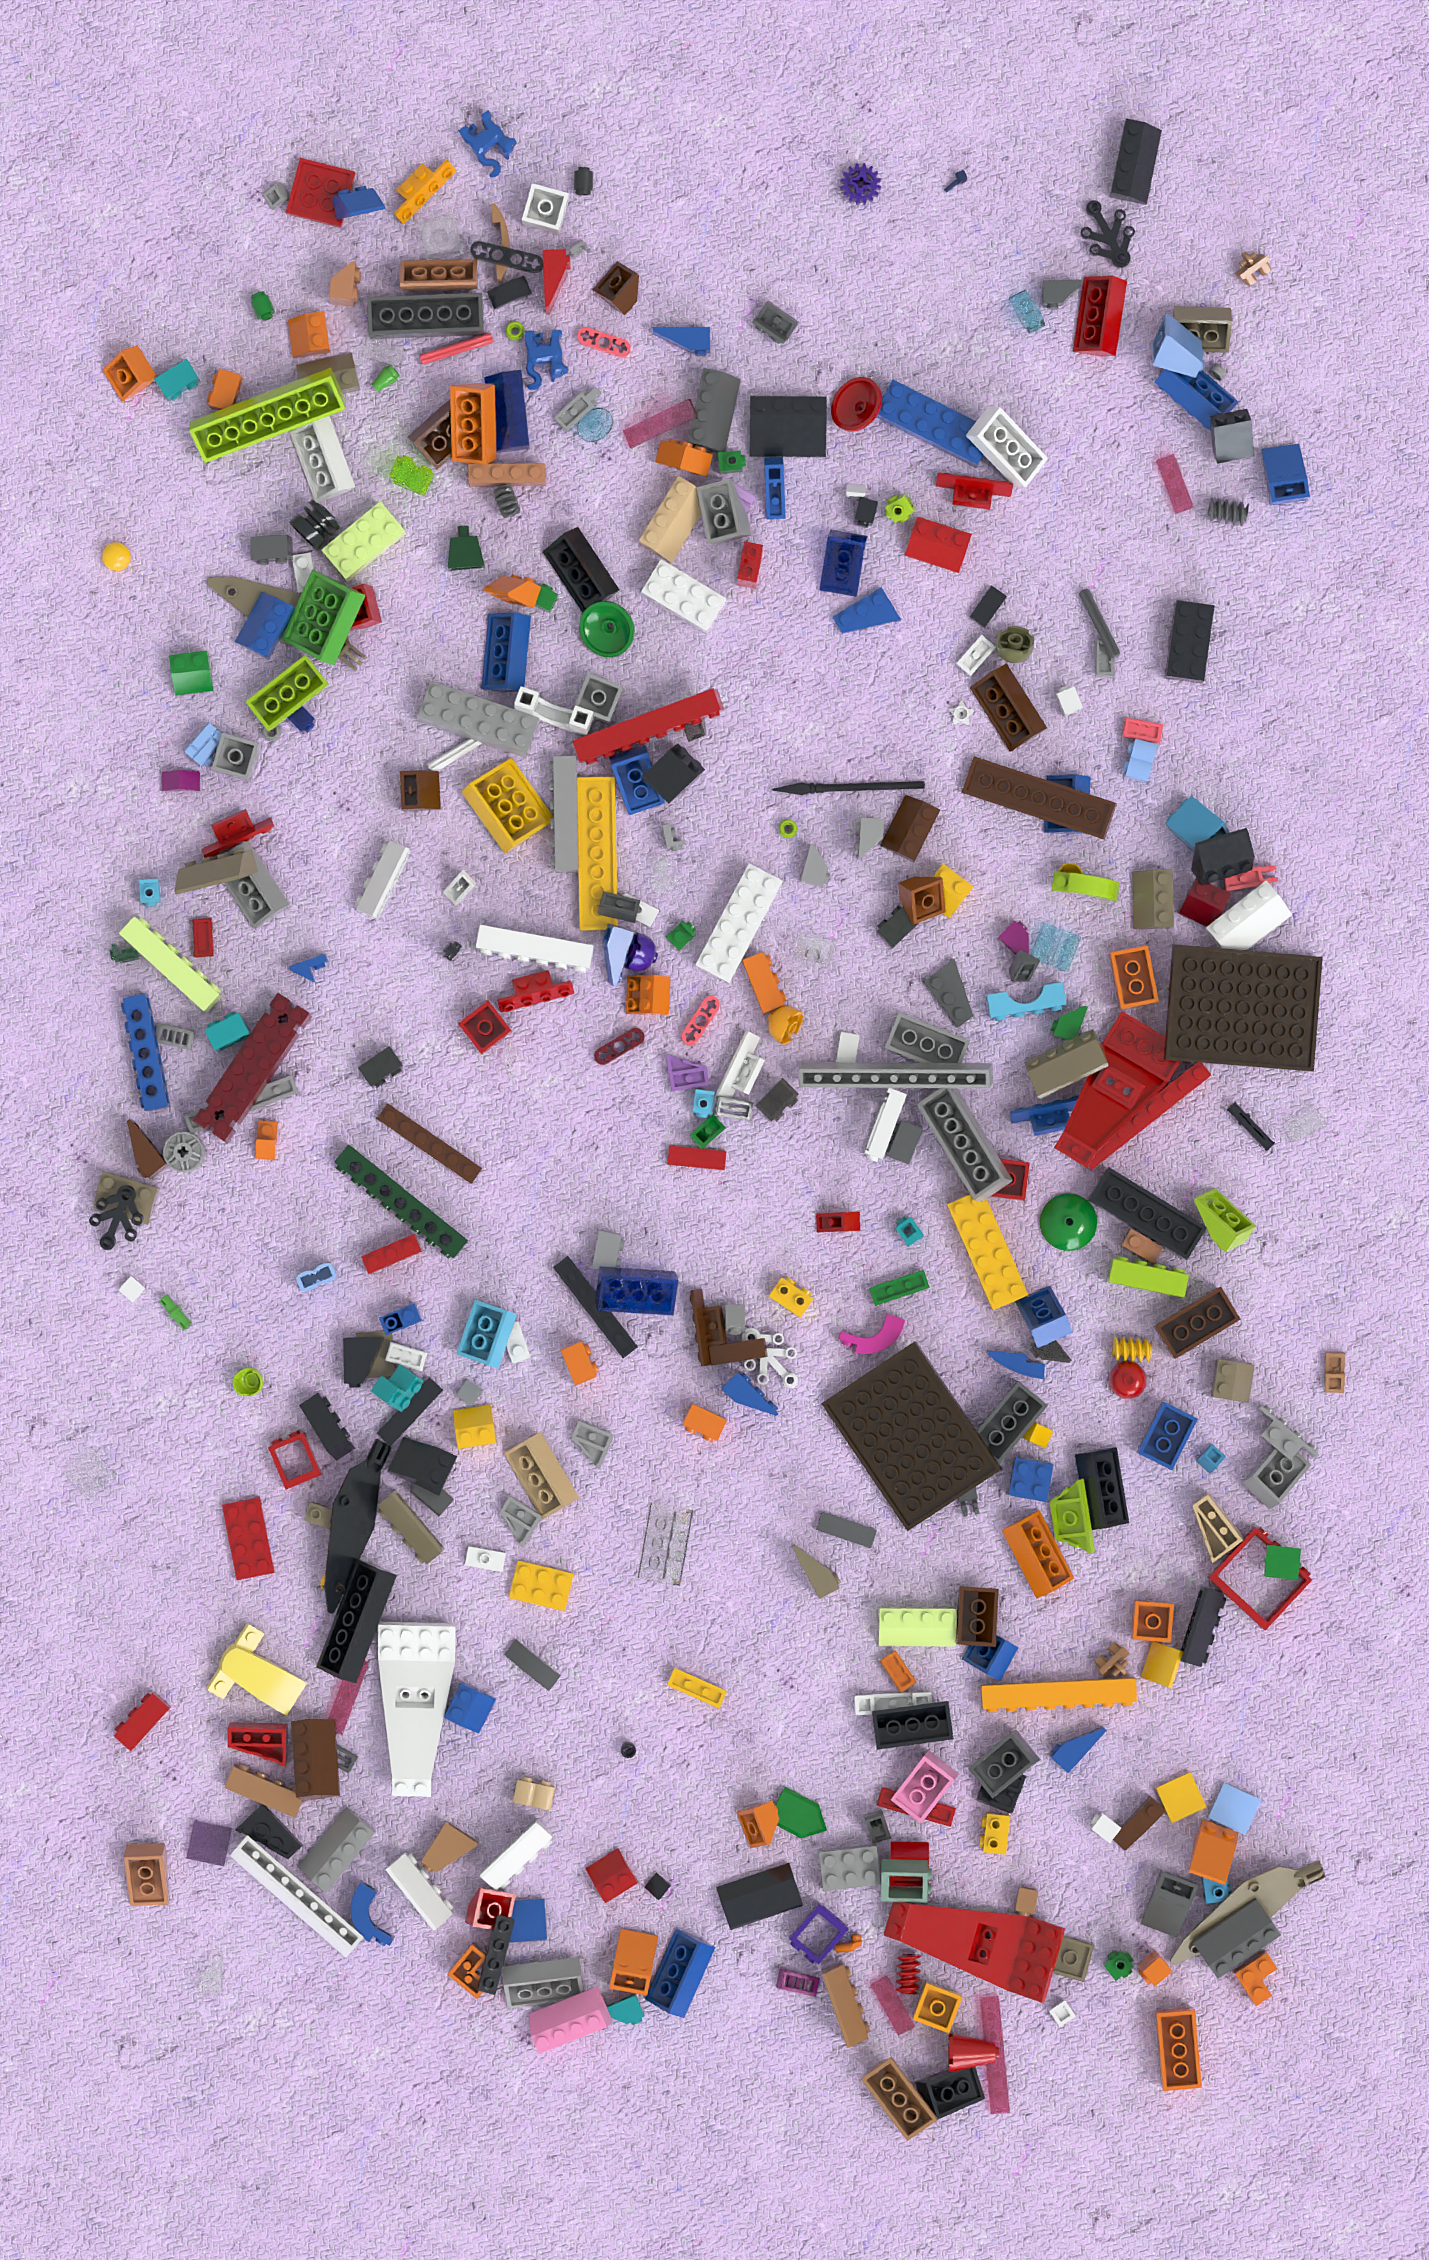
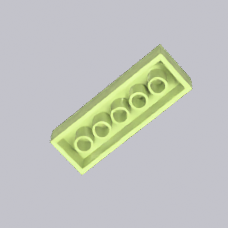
M134 916L119 934L198 1007L208 1013L223 997L220 994L222 990L213 982L210 984L205 980L208 977L200 970L196 969L194 971L191 968L193 964L184 956L180 958L177 955L179 951L172 944L168 943L166 945L163 942L165 938L156 930L152 932L149 929L151 925L142 917L137 919Z

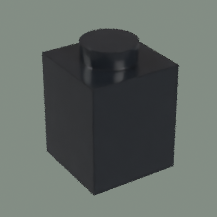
M863 497L859 498L854 518L857 526L868 528V526L873 525L878 501Z

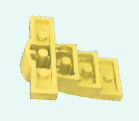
M247 1623L235 1643L230 1645L222 1654L219 1668L206 1689L224 1699L233 1683L236 1682L249 1693L287 1716L307 1683L270 1660L253 1653L264 1633Z

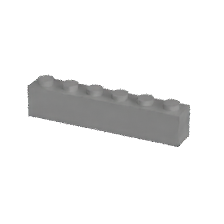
M553 756V761H549L550 773H553V780H550V792H554V799H550V811H554V818H550L551 830H554L555 837H551V849H555V856H551V868H555V873L578 872L576 756Z

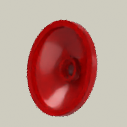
M856 377L843 384L836 392L831 405V416L834 423L842 430L848 432L859 431L867 427L876 418L881 408L882 393L880 387L876 382L867 377Z

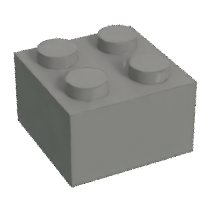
M587 673L575 705L593 711L594 720L609 725L623 686Z

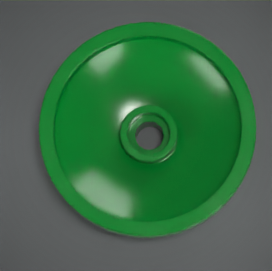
M599 601L590 605L581 616L579 623L580 635L584 644L593 653L602 657H616L624 653L631 646L635 636L634 623L630 614L619 604L611 601ZM609 623H612L614 628H611Z
M1071 1193L1061 1194L1052 1198L1044 1206L1040 1215V1229L1045 1240L1053 1247L1063 1251H1074L1087 1245L1094 1237L1097 1229V1215L1093 1206L1085 1198ZM1068 1218H1071L1073 1220V1224L1071 1226H1068L1066 1224V1220Z

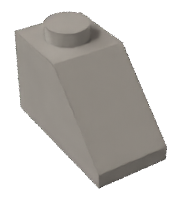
M810 844L801 882L823 888L824 884L828 885L830 873H827L828 867L816 846Z

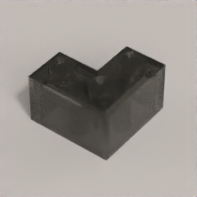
M782 1078L755 1107L770 1122L773 1120L778 1122L785 1115L782 1111L787 1106L791 1109L798 1102L797 1096L799 1093Z

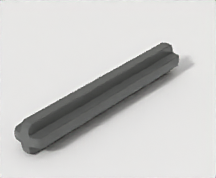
M1084 589L1080 591L1079 596L1110 657L1115 658L1119 656L1120 650L1090 590Z

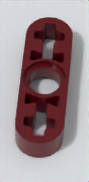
M633 1028L600 1047L594 1054L595 1061L600 1065H606L639 1046L645 1038L643 1031L639 1028ZM633 1032L640 1033V1041L633 1040L630 1042L632 1046L628 1047V1043L623 1037L627 1036L630 1039L633 1036ZM617 1041H622L625 1044V1049L622 1052H617L614 1049V1044ZM611 1046V1050L616 1056L612 1057L609 1054L606 1056V1061L598 1060L599 1052L606 1053L609 1051L607 1047Z

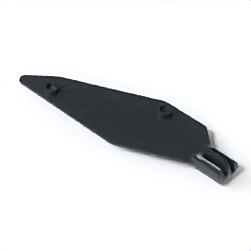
M375 1439L366 1460L349 1469L333 1503L324 1582L327 1612L330 1614L335 1612L347 1587L356 1560L360 1559L375 1528L381 1470L392 1449L390 1445L379 1439Z

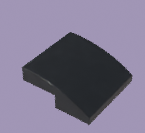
M1021 1775L993 1799L981 1785L976 1801L1012 1814L1026 1775Z

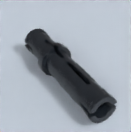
M1236 1101L1227 1108V1111L1238 1121V1125H1242L1265 1151H1268L1275 1144L1250 1118L1251 1115L1249 1113L1246 1114Z

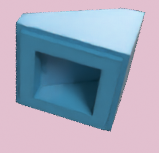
M1210 1444L1196 1462L1208 1473H1211L1226 1456L1213 1444Z

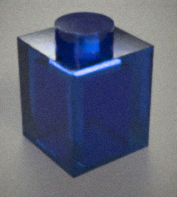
M303 706L287 717L302 734L305 732L309 733L316 726L314 724L316 722L315 718Z

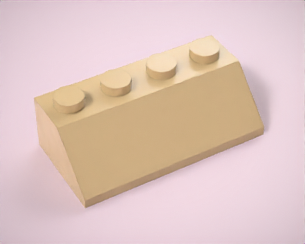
M678 476L639 539L641 546L671 564L702 515L695 485Z
M541 1432L504 1453L536 1510L543 1515L542 1520L579 1499L578 1494Z

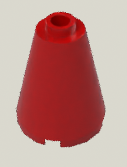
M956 2033L948 2034L949 2072L995 2063V2060L999 2059V2047H996L994 2042Z

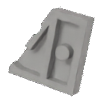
M578 1420L571 1439L592 1463L600 1469L614 1435Z
M511 1495L500 1510V1514L507 1522L509 1529L517 1538L519 1545L523 1547L543 1515Z

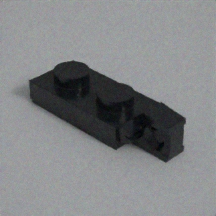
M457 941L449 942L443 949L445 953L443 957L451 961L457 955L462 945Z

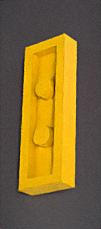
M675 1667L667 1683V1686L720 1709L727 1690Z

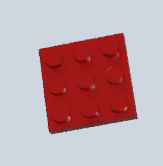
M300 158L286 214L342 228L344 218L337 220L332 197L338 196V192L349 189V193H351L356 172Z

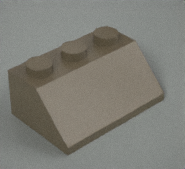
M1174 306L1173 318L1202 341L1204 352L1229 353L1232 328L1231 308Z
M352 353L296 365L298 379L332 368L343 394L360 390Z
M1172 869L1132 872L1133 929H1172L1174 927Z
M102 1171L93 1208L97 1209L95 1204L99 1198L115 1195L121 1186L129 1185L136 1192L134 1202L139 1212L144 1216L142 1223L149 1225L160 1188ZM99 1202L101 1206H105L103 1202ZM119 1202L109 1204L103 1211L117 1208ZM126 1205L125 1213L128 1219L131 1220L133 1215ZM134 1217L136 1221H140L139 1217Z

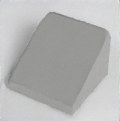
M282 182L273 184L262 194L272 210H275L290 198V194Z
M467 1379L456 1396L473 1406L483 1390Z

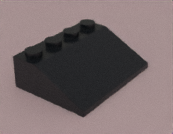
M750 396V457H826L827 396Z

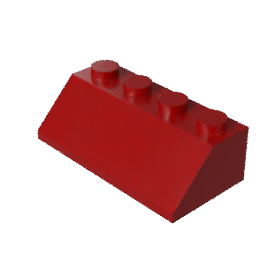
M1113 275L1084 277L1073 352L1095 356H1116L1127 287L1126 280Z

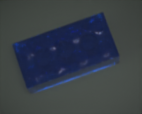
M599 1266L595 1297L597 1310L674 1316L678 1287L676 1272Z

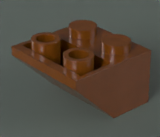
M400 771L401 810L403 812L441 810L439 771Z

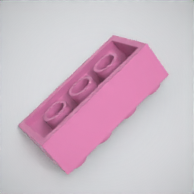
M598 1986L529 2013L531 2038L538 2054L604 2029L613 2022Z

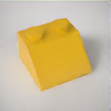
M942 864L933 877L943 878L946 912L942 914L950 918L973 889V886L945 864Z
M491 1404L453 1410L458 1449L497 1443Z

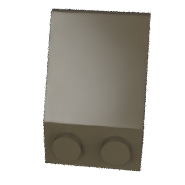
M794 1544L792 1546L819 1599L839 1589L838 1584L841 1581L836 1572L832 1573L829 1568Z

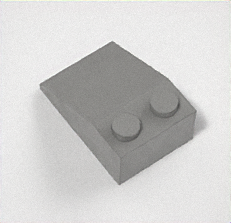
M732 479L697 487L708 544H721L751 536L748 516Z
M1273 1448L1242 1483L1268 1509H1271L1280 1504L1311 1464L1299 1452L1291 1460H1288L1277 1449Z

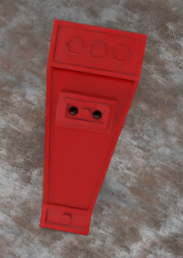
M1121 1011L1102 1043L1109 1066L1087 1077L1064 1132L1054 1146L1056 1150L1086 1168L1089 1167L1096 1153L1169 1083L1181 1061L1164 1060L1165 1036ZM1108 1078L1114 1079V1083L1112 1085L1107 1084ZM1125 1088H1130L1128 1095L1123 1093Z

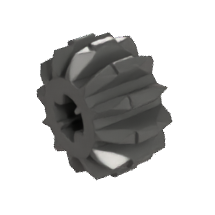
M509 484L502 485L494 490V497L504 518L513 517L520 513L516 495Z

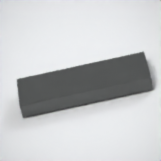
M822 1512L816 1529L868 1548L872 1547L877 1532L875 1529Z

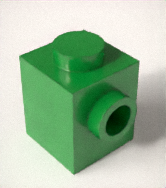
M543 583L535 606L551 613L559 596L552 591V587Z

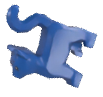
M487 110L481 114L484 130L476 133V126L471 124L469 128L465 125L458 131L464 142L472 148L478 161L483 166H492L494 168L489 174L493 178L499 175L501 166L495 159H486L485 154L491 148L498 145L499 151L508 160L509 154L514 150L517 142L514 138L504 135L501 128L491 120L492 115Z
M534 330L525 331V346L527 349L526 371L534 379V383L527 385L529 390H536L542 385L540 374L534 370L535 365L551 363L549 373L552 382L555 381V378H560L568 373V367L562 362V349L559 343V339L562 337V330L552 331L550 344L540 343L543 339V333L535 334Z

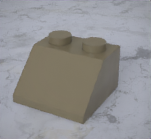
M1216 1359L1211 1397L1249 1403L1255 1365Z

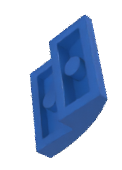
M545 1899L515 1901L511 1916L515 1922L509 1943L547 1940Z

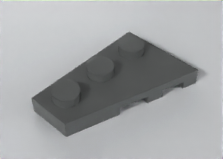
M953 959L926 979L924 983L958 1028L971 1019L973 1013L955 959Z

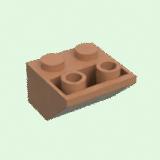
M350 262L331 278L329 299L332 305L354 307L355 302H358L359 290L357 283L361 281V271L357 267L356 262Z

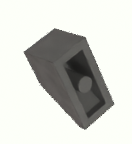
M1043 280V307H1047L1049 310L1058 309V306H1062L1080 288L1082 280Z

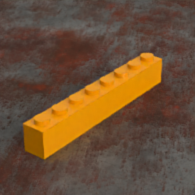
M1136 1678L981 1685L982 1709H986V1712H998V1708H1006V1711H1017L1018 1707H1025L1026 1711L1036 1710V1707L1044 1706L1045 1710L1056 1709V1706L1063 1705V1709L1075 1708V1705L1081 1704L1083 1708L1094 1707V1704L1101 1703L1102 1707H1111L1113 1703H1121V1706H1131L1133 1702H1137Z

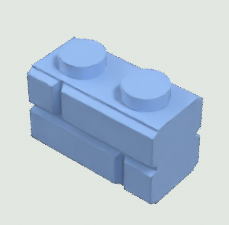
M208 722L184 752L202 768L204 765L209 766L214 760L213 755L217 752L222 733Z

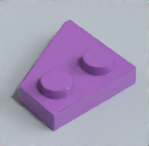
M669 1054L666 1055L672 1092L710 1086L707 1066Z

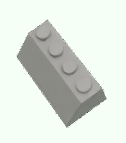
M247 841L234 847L228 852V855H233L234 850L242 848L245 851L252 850L258 872L241 879L225 882L224 884L253 929H256L281 913L290 904L250 842Z
M346 1807L299 1864L298 1868L316 1886L327 1893L375 1834L376 1830Z
M579 1957L503 1966V1981L508 2009L556 2003L584 1992Z

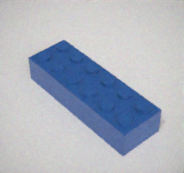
M892 379L882 399L881 408L876 418L977 468L984 454L966 436L976 421Z

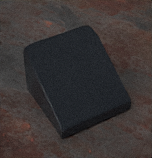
M656 1872L644 1888L657 1900H660L671 1887V1884Z

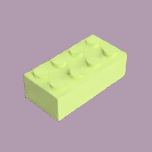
M380 501L326 545L322 552L346 582H348L402 538L406 532Z

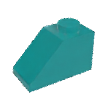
M636 1993L606 2005L611 2018L625 2024L631 2023L635 2025L642 2022V2018L645 2017Z

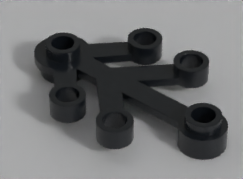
M1092 200L1087 204L1086 212L1089 216L1096 219L1103 234L1093 232L1089 227H1084L1080 235L1086 240L1092 239L1108 244L1112 251L1101 249L1099 244H1092L1089 252L1092 256L1111 259L1114 266L1124 268L1130 262V254L1127 249L1135 230L1132 226L1124 228V238L1121 247H1119L1116 239L1121 223L1126 217L1125 211L1122 209L1115 211V220L1112 230H1110L1101 213L1102 206L1100 202ZM1091 205H1096L1098 209L1093 211ZM1119 212L1123 214L1121 219L1116 216ZM1127 229H1130L1132 231V234L1127 235L1125 231ZM1088 230L1090 235L1084 236L1083 231ZM1097 247L1099 251L1097 253L1092 252V248ZM1123 255L1125 259L1120 261L1117 256Z
M121 1186L117 1194L106 1198L101 1197L95 1204L98 1210L103 1211L109 1204L119 1202L117 1208L100 1214L94 1213L89 1219V1223L96 1227L101 1221L113 1218L108 1232L100 1239V1246L104 1250H111L115 1246L116 1238L114 1235L120 1221L126 1231L125 1239L132 1242L137 1237V1231L133 1229L125 1213L127 1205L133 1215L131 1218L132 1224L136 1226L142 1224L144 1216L139 1212L134 1202L136 1192L132 1186ZM99 1202H103L105 1206H101ZM134 1217H139L140 1221H136ZM93 1218H97L98 1222L93 1221ZM128 1233H132L134 1237H130ZM104 1241L109 1242L110 1245H106Z

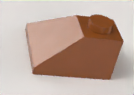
M911 877L898 883L900 901L912 924H917L946 912L943 878Z

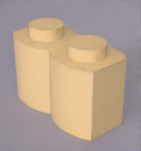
M522 1776V1779H517L513 1803L551 1810L555 1786H552V1782L541 1780L540 1783L533 1782V1778Z

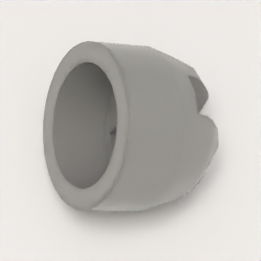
M1222 364L1214 365L1209 371L1210 375L1218 381H1221L1226 375V368L1222 369Z

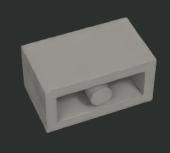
M599 1231L592 1269L615 1273V1269L619 1270L621 1259L618 1258L619 1251H623L625 1243L622 1235Z

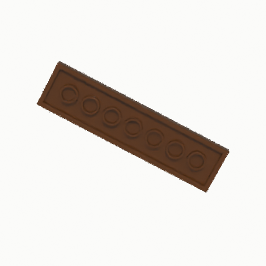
M975 756L973 757L961 792L1103 840L1106 838L1117 806L1115 802Z

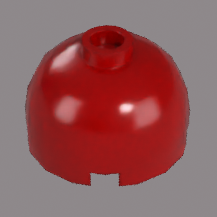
M1123 1361L1117 1363L1109 1373L1108 1383L1111 1391L1116 1396L1123 1399H1132L1138 1397L1144 1391L1147 1385V1376L1139 1364L1132 1361Z

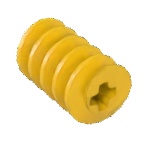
M1113 1337L1112 1357L1115 1355L1116 1360L1119 1361L1120 1357L1123 1356L1124 1361H1127L1128 1356H1130L1132 1362L1135 1361L1136 1356L1140 1362L1146 1357L1147 1362H1150L1152 1340L1149 1344L1147 1338H1144L1142 1343L1140 1338H1136L1134 1343L1133 1339L1129 1337L1126 1343L1124 1337H1121L1119 1342L1117 1337Z

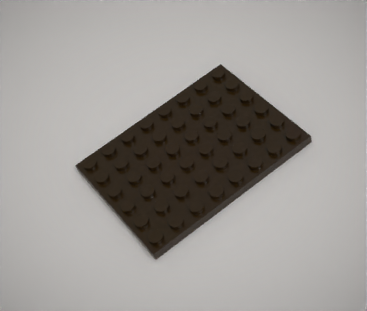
M1173 944L1164 1060L1314 1072L1323 957Z
M916 1341L821 1403L907 1531L1002 1470V1467Z

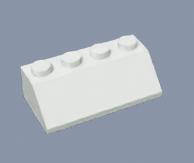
M330 416L298 427L290 432L315 502L326 501L355 488Z
M390 840L388 844L384 843L380 851L382 857L380 861L376 860L372 868L374 873L371 879L367 878L363 886L366 890L363 896H358L355 903L357 911L377 921L411 854L409 848Z
M1264 881L1207 926L1206 929L1208 935L1219 948L1249 950L1292 916L1278 893L1267 881Z
M536 1819L481 1871L480 1877L495 1890L498 1888L503 1890L511 1882L509 1878L513 1874L515 1876L519 1875L525 1869L523 1865L527 1861L531 1863L538 1856L536 1852L541 1848L545 1850L553 1842L551 1840L553 1837L552 1833Z
M404 1852L387 1866L386 1871L434 1931L454 1913L452 1910L454 1906L448 1899L444 1900L440 1895L442 1891L435 1883L431 1884L428 1880L430 1876L425 1869L422 1868L420 1870L416 1865L418 1861L412 1853L408 1855L407 1852Z

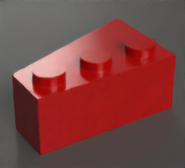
M229 1723L227 1747L250 1755H256L267 1761L279 1763L284 1767L286 1766L288 1724Z

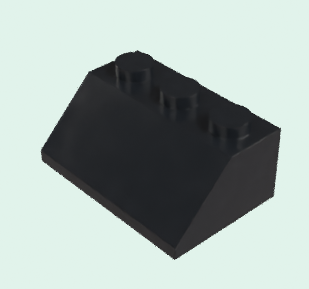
M1247 828L1195 843L1191 871L1201 885L1230 878L1253 869L1255 856Z

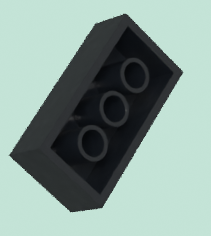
M1176 600L1165 679L1200 684L1204 682L1215 605Z

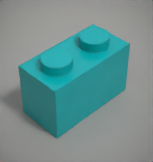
M187 358L154 378L168 401L171 399L172 401L177 400L182 396V392L187 389L189 391L195 389L198 386V382H200L199 377Z

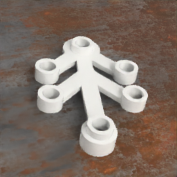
M754 1328L746 1329L745 1333L742 1334V1341H747L748 1335L753 1334L755 1339L765 1338V1342H774L777 1345L784 1342V1336L780 1333L765 1335L760 1334ZM780 1335L782 1337V1341L780 1343H777L775 1341V1336ZM793 1347L788 1349L767 1348L768 1357L760 1358L758 1383L761 1385L768 1383L767 1364L769 1362L783 1378L784 1386L787 1388L795 1387L798 1383L797 1376L794 1373H788L774 1356L794 1359L797 1356V1350ZM790 1349L795 1351V1355L793 1357L788 1356V1351ZM753 1359L746 1360L744 1366L747 1370L751 1371L755 1369L756 1363ZM752 1361L754 1363L753 1368H747L746 1363ZM760 1376H766L767 1380L765 1383L759 1381ZM788 1377L794 1378L792 1384L787 1383L786 1379Z

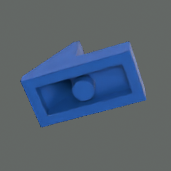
M323 954L289 966V969L316 983L311 968L315 970L326 967L325 963L329 961L327 955Z

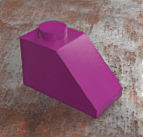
M1014 920L998 939L1015 955H1017L1019 950L1029 954V933L1026 932L1028 928L1021 921L1017 923Z

